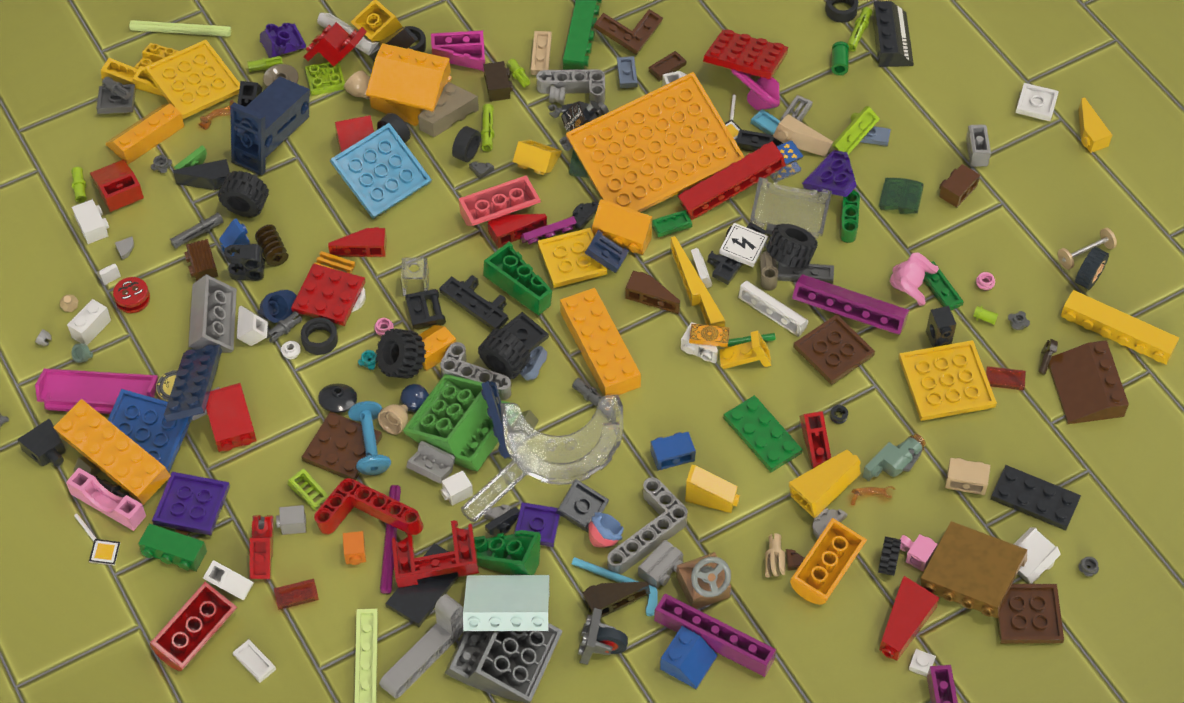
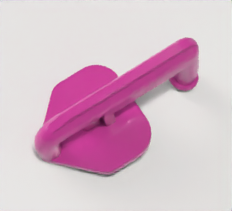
M731 69V72L751 89L747 95V101L753 108L760 111L762 109L776 108L780 105L779 82L772 77L770 80L760 77L755 82L750 78L751 74Z

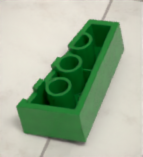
M510 241L484 260L483 276L539 316L551 306L552 290L539 275L533 272L530 264L525 263L522 255L513 249Z

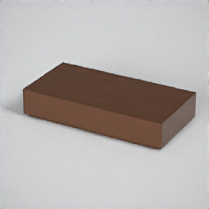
M674 51L651 65L649 72L661 81L663 74L676 72L684 67L687 61Z

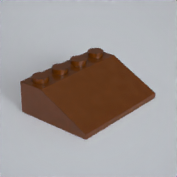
M1107 340L1089 342L1051 357L1049 369L1067 424L1125 416L1129 403Z

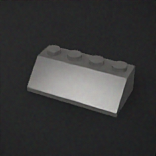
M208 275L203 276L192 285L189 331L190 348L197 350L207 345L214 346L220 344L222 353L234 351L236 288Z

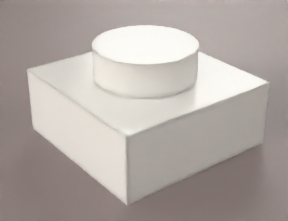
M916 649L909 670L927 677L929 668L933 666L936 656Z

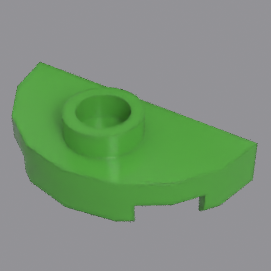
M203 145L174 166V168L181 169L203 164L207 155L206 148Z

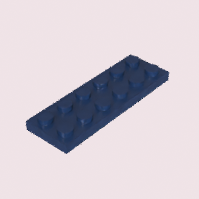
M220 344L214 346L207 345L197 350L190 349L183 353L164 413L167 422L205 413L222 353Z

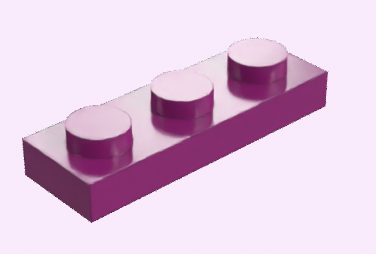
M573 216L523 233L520 236L522 244L526 242L529 245L539 241L538 238L543 236L546 239L556 235L555 232L561 230L562 233L568 232L573 229L572 226L577 222Z

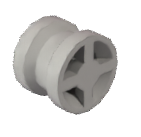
M551 86L549 103L558 102L560 105H564L566 88Z

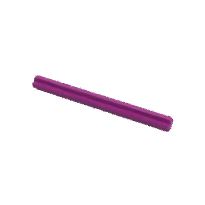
M391 485L389 497L400 502L401 487L399 485ZM387 523L380 585L382 594H390L392 592L394 571L392 538H397V528Z

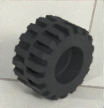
M232 171V173L230 172L226 176L219 190L218 197L223 207H226L227 210L242 217H256L262 211L269 195V189L255 175L243 171Z
M782 223L774 227L766 249L771 257L784 265L805 268L810 264L818 242L805 229L796 225Z
M387 330L385 335L380 337L381 340L377 344L376 362H378V368L388 377L413 378L414 375L419 373V369H422V364L425 362L424 355L426 350H424L425 343L422 342L423 338L417 332L410 330Z
M503 329L493 330L478 347V354L483 363L491 371L505 375L510 380L515 379L531 359L530 353L523 342L512 333Z

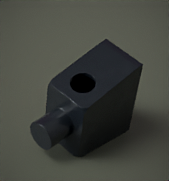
M50 419L44 421L17 440L22 451L39 465L45 466L51 462L57 467L64 462V458L61 455L66 450Z

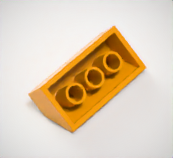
M171 103L161 105L107 141L106 146L129 165L185 127L182 114Z

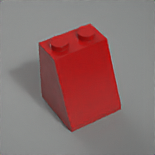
M371 115L335 122L340 153L374 132Z
M241 383L212 390L206 410L218 452L229 451L232 448L256 442L254 428Z

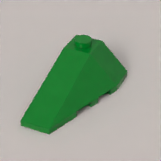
M519 530L511 535L499 533L497 537L486 538L485 536L474 537L478 566L505 575L535 574L540 562L541 535L539 532Z

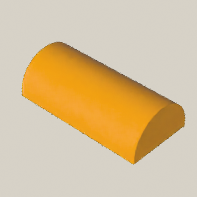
M832 518L790 580L792 588L798 595L811 603L825 604L867 539Z

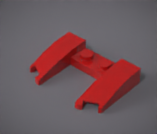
M451 521L454 551L415 558L412 535L406 533L408 537L398 543L393 537L394 571L398 588L418 585V579L458 572L459 577L478 574L479 568L472 524L469 523L468 530L457 528V521Z

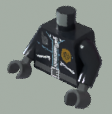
M578 101L561 105V108H557L554 104L548 106V109L553 111L549 113L553 118H557L560 113H563L561 118L566 132L596 119L595 113L599 109V105L595 101H591L589 104ZM567 137L559 140L564 150L569 151L572 148Z

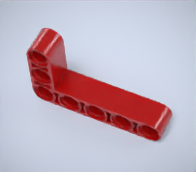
M350 478L344 479L339 483L314 515V519L323 534L333 533L354 507L410 535H417L424 528L416 509Z

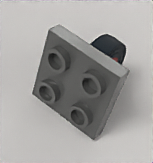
M594 608L592 614L587 615L586 622L583 625L581 633L583 638L578 648V654L581 655L580 663L588 665L592 653L604 655L619 654L627 649L628 637L625 633L617 630L615 627L600 623L601 609Z

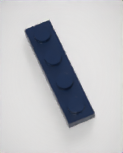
M487 381L481 383L483 388L481 393L488 405L487 413L494 424L493 433L498 438L500 444L498 446L499 452L504 459H514L518 455L496 382Z

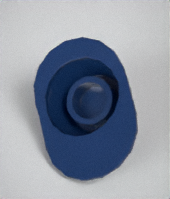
M290 290L269 293L261 301L260 309L257 312L264 319L277 323L293 313L291 307L297 295Z

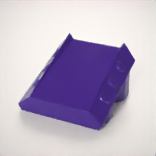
M283 23L280 27L275 24H267L265 30L260 33V43L265 48L268 58L306 48V44L295 23Z

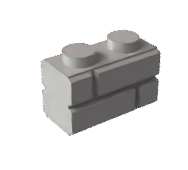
M970 125L966 135L970 166H988L991 150L987 126Z
M664 540L638 567V576L656 588L660 585H666L670 575L677 571V565L684 563L683 553L676 547H673L667 540Z

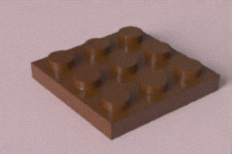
M837 314L794 342L793 345L831 385L875 355V351Z
M329 412L302 455V461L345 479L356 480L360 474L356 468L357 462L366 457L362 425ZM374 429L376 445H378L382 438V432Z
M1012 584L999 609V617L997 618L1000 643H1063L1064 633L1057 584Z

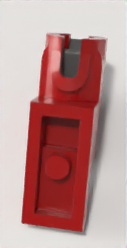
M253 515L252 537H250V579H271L273 515L265 517Z

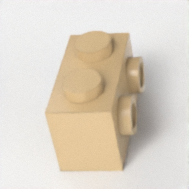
M950 458L945 488L985 495L990 465L982 462L966 461L961 458Z

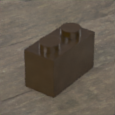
M504 61L483 64L489 101L511 99L510 92L513 91L512 81H508L510 71L509 68L505 67Z

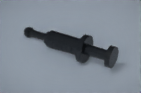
M94 475L97 481L114 495H119L120 497L127 495L130 497L128 492L123 493L121 491L120 485H113L109 481L101 480L98 476Z

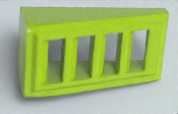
M304 468L288 480L287 485L313 510L323 504L329 497ZM304 480L305 482L299 486L298 483ZM307 485L311 486L306 491L303 490ZM312 490H315L316 492L312 494L310 497L307 495ZM320 495L321 498L314 503L313 499Z

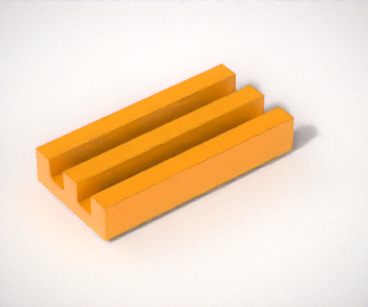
M323 251L320 252V257H317V262L314 263L325 266L321 264L323 263L331 266L328 268L341 269L350 274L355 268L354 261Z

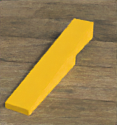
M108 58L101 69V79L110 77L114 81L122 83V85L135 84L136 89L163 96L145 72V67L140 66L137 69Z
M675 236L671 237L670 249L691 306H700L706 325L725 327V319L677 238Z

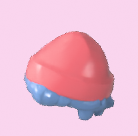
M595 512V516L591 518L588 526L591 544L598 548L616 545L619 540H622L623 526H620V522L613 516Z

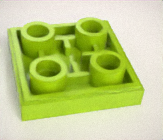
M329 62L305 66L311 96L345 90V81L340 62L334 67Z

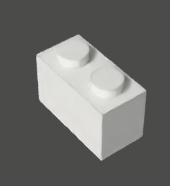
M93 199L72 207L75 219L87 244L108 237V222L106 218L102 219V210L99 205H95Z
M92 299L67 326L73 339L88 345L107 326L111 318L107 307Z

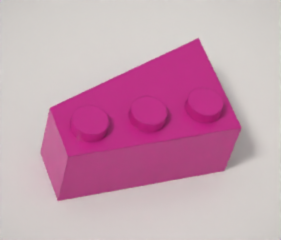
M483 30L431 33L433 55L449 58L450 64L484 71Z

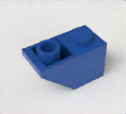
M237 219L232 220L219 238L223 253L229 245L250 244L246 236L248 231L243 223L240 224Z

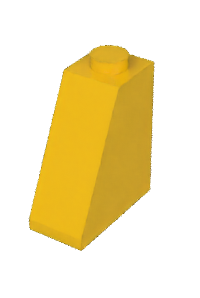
M691 465L686 481L685 502L732 513L733 507L738 506L740 495L737 494L738 486L696 465Z

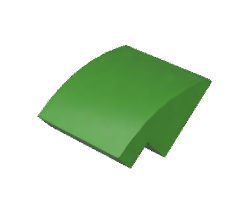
M444 374L403 429V432L418 444L424 441L455 457L454 464L473 471L480 469L499 442L493 433V421L487 413V401L481 393L483 389L482 382ZM501 401L510 427L519 413L513 403Z

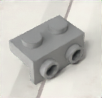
M421 441L418 451L407 461L406 467L441 484L442 480L446 479L452 472L455 457Z

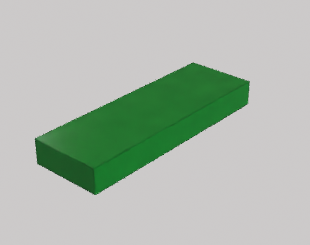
M940 269L935 274L925 272L923 281L943 307L949 306L950 310H954L963 306L964 301Z

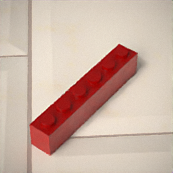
M773 141L765 144L755 152L749 153L741 160L730 164L729 167L716 172L708 179L700 181L696 186L683 191L682 194L678 195L681 206L686 210L690 219L693 220L785 167L784 156Z

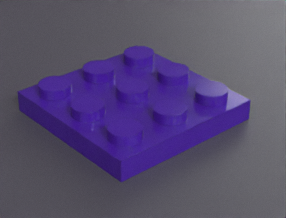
M172 472L153 516V525L211 536L229 491V482Z

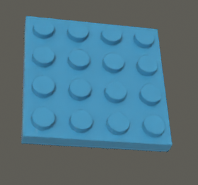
M390 123L330 160L331 164L372 219L432 181Z

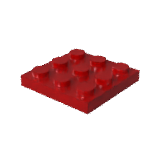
M312 264L291 307L292 312L313 318H325L335 324L345 326L366 283L365 277Z

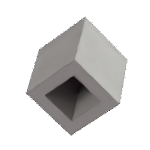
M304 505L279 507L280 515L276 516L277 528L281 527L282 535L307 533Z

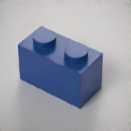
M679 432L665 438L659 437L651 441L650 452L657 471L695 461L696 450L689 432Z

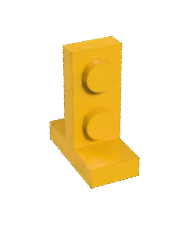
M758 330L751 332L750 342L719 350L720 364L723 369L758 360L761 361L764 368L772 366L770 349Z

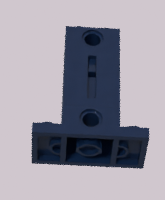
M279 76L246 107L234 102L230 106L231 163L262 176L266 172V157L309 118L310 89Z

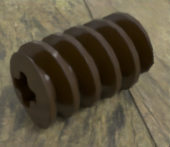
M272 224L261 227L255 234V240L263 249V257L266 263L270 266L283 264L287 261L289 254L286 253L287 250L281 241L279 233L276 231V227Z

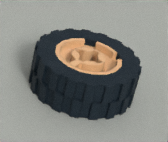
M1096 246L1092 248L1078 271L1075 283L1090 290L1105 268L1109 253Z

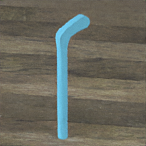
M576 557L573 558L572 565L618 583L639 582ZM649 585L650 594L648 595L646 615L654 616L655 608L658 604V591L656 587Z

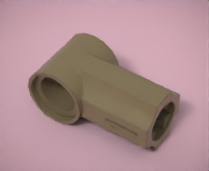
M765 251L763 254H760L761 287L765 290H773L777 287L778 282L777 261Z

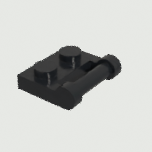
M437 289L405 295L413 329L431 325L441 326L446 323V318L441 311ZM427 299L432 302L435 316L429 315Z

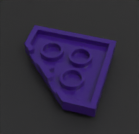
M833 150L803 181L804 189L847 197L857 186L848 153Z

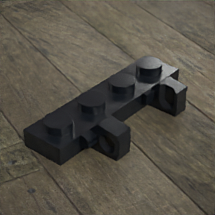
M751 222L746 227L761 234H766V230ZM730 226L729 229L727 230V232H726V237H727V235H728V233H729V231H730V229H731L732 226ZM713 251L708 255L707 260L715 268L712 277L729 285L744 264L724 255H716Z
M473 275L465 282H459L451 276L439 288L441 294L492 330L500 329L509 320L508 315L503 312V308L507 305L506 298L500 294L493 302H488L474 292L475 288L479 285V281Z

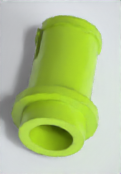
M977 306L973 317L976 320L981 319L995 325L999 314L986 310L983 306Z

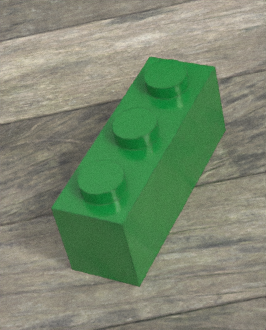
M150 523L138 543L141 553L145 557H154L166 564L178 565L187 571L193 570L197 572L207 553L204 541Z

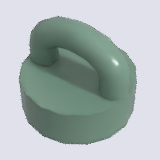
M84 343L75 344L72 348V358L77 363L86 362L89 358L93 357V353Z

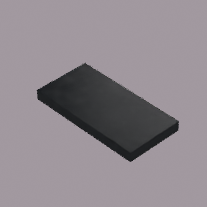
M434 543L424 556L446 553L448 551ZM458 572L418 579V585L397 588L385 603L386 607L420 627L433 611L440 597L446 594L459 578Z

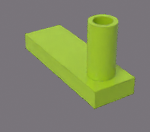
M866 106L860 113H853L850 125L833 142L832 146L835 150L847 152L849 155L880 118L869 106Z

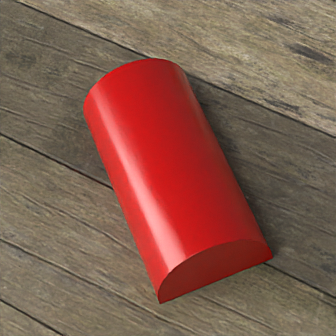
M205 581L150 642V647L163 662L177 671H182L233 614L237 606Z

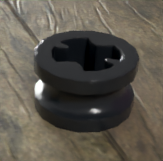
M842 405L834 406L830 413L831 421L836 424L846 422L848 417L847 408ZM836 412H841L842 417H837Z

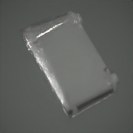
M759 177L750 222L761 228H764L769 223L775 225L782 223L792 224L805 229L818 239L824 233L832 191L823 189L822 192L817 194V190H803L778 185L777 182H774L772 185L771 182H768L767 178Z

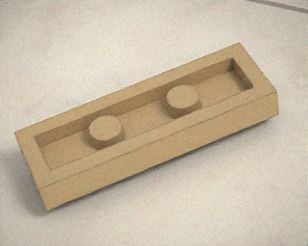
M534 31L531 75H537L542 70H549L552 32Z

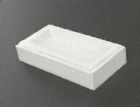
M692 249L691 252L700 279L705 287L709 288L713 284L704 258L699 249Z
M249 639L233 651L234 657L259 683L276 670L271 661Z

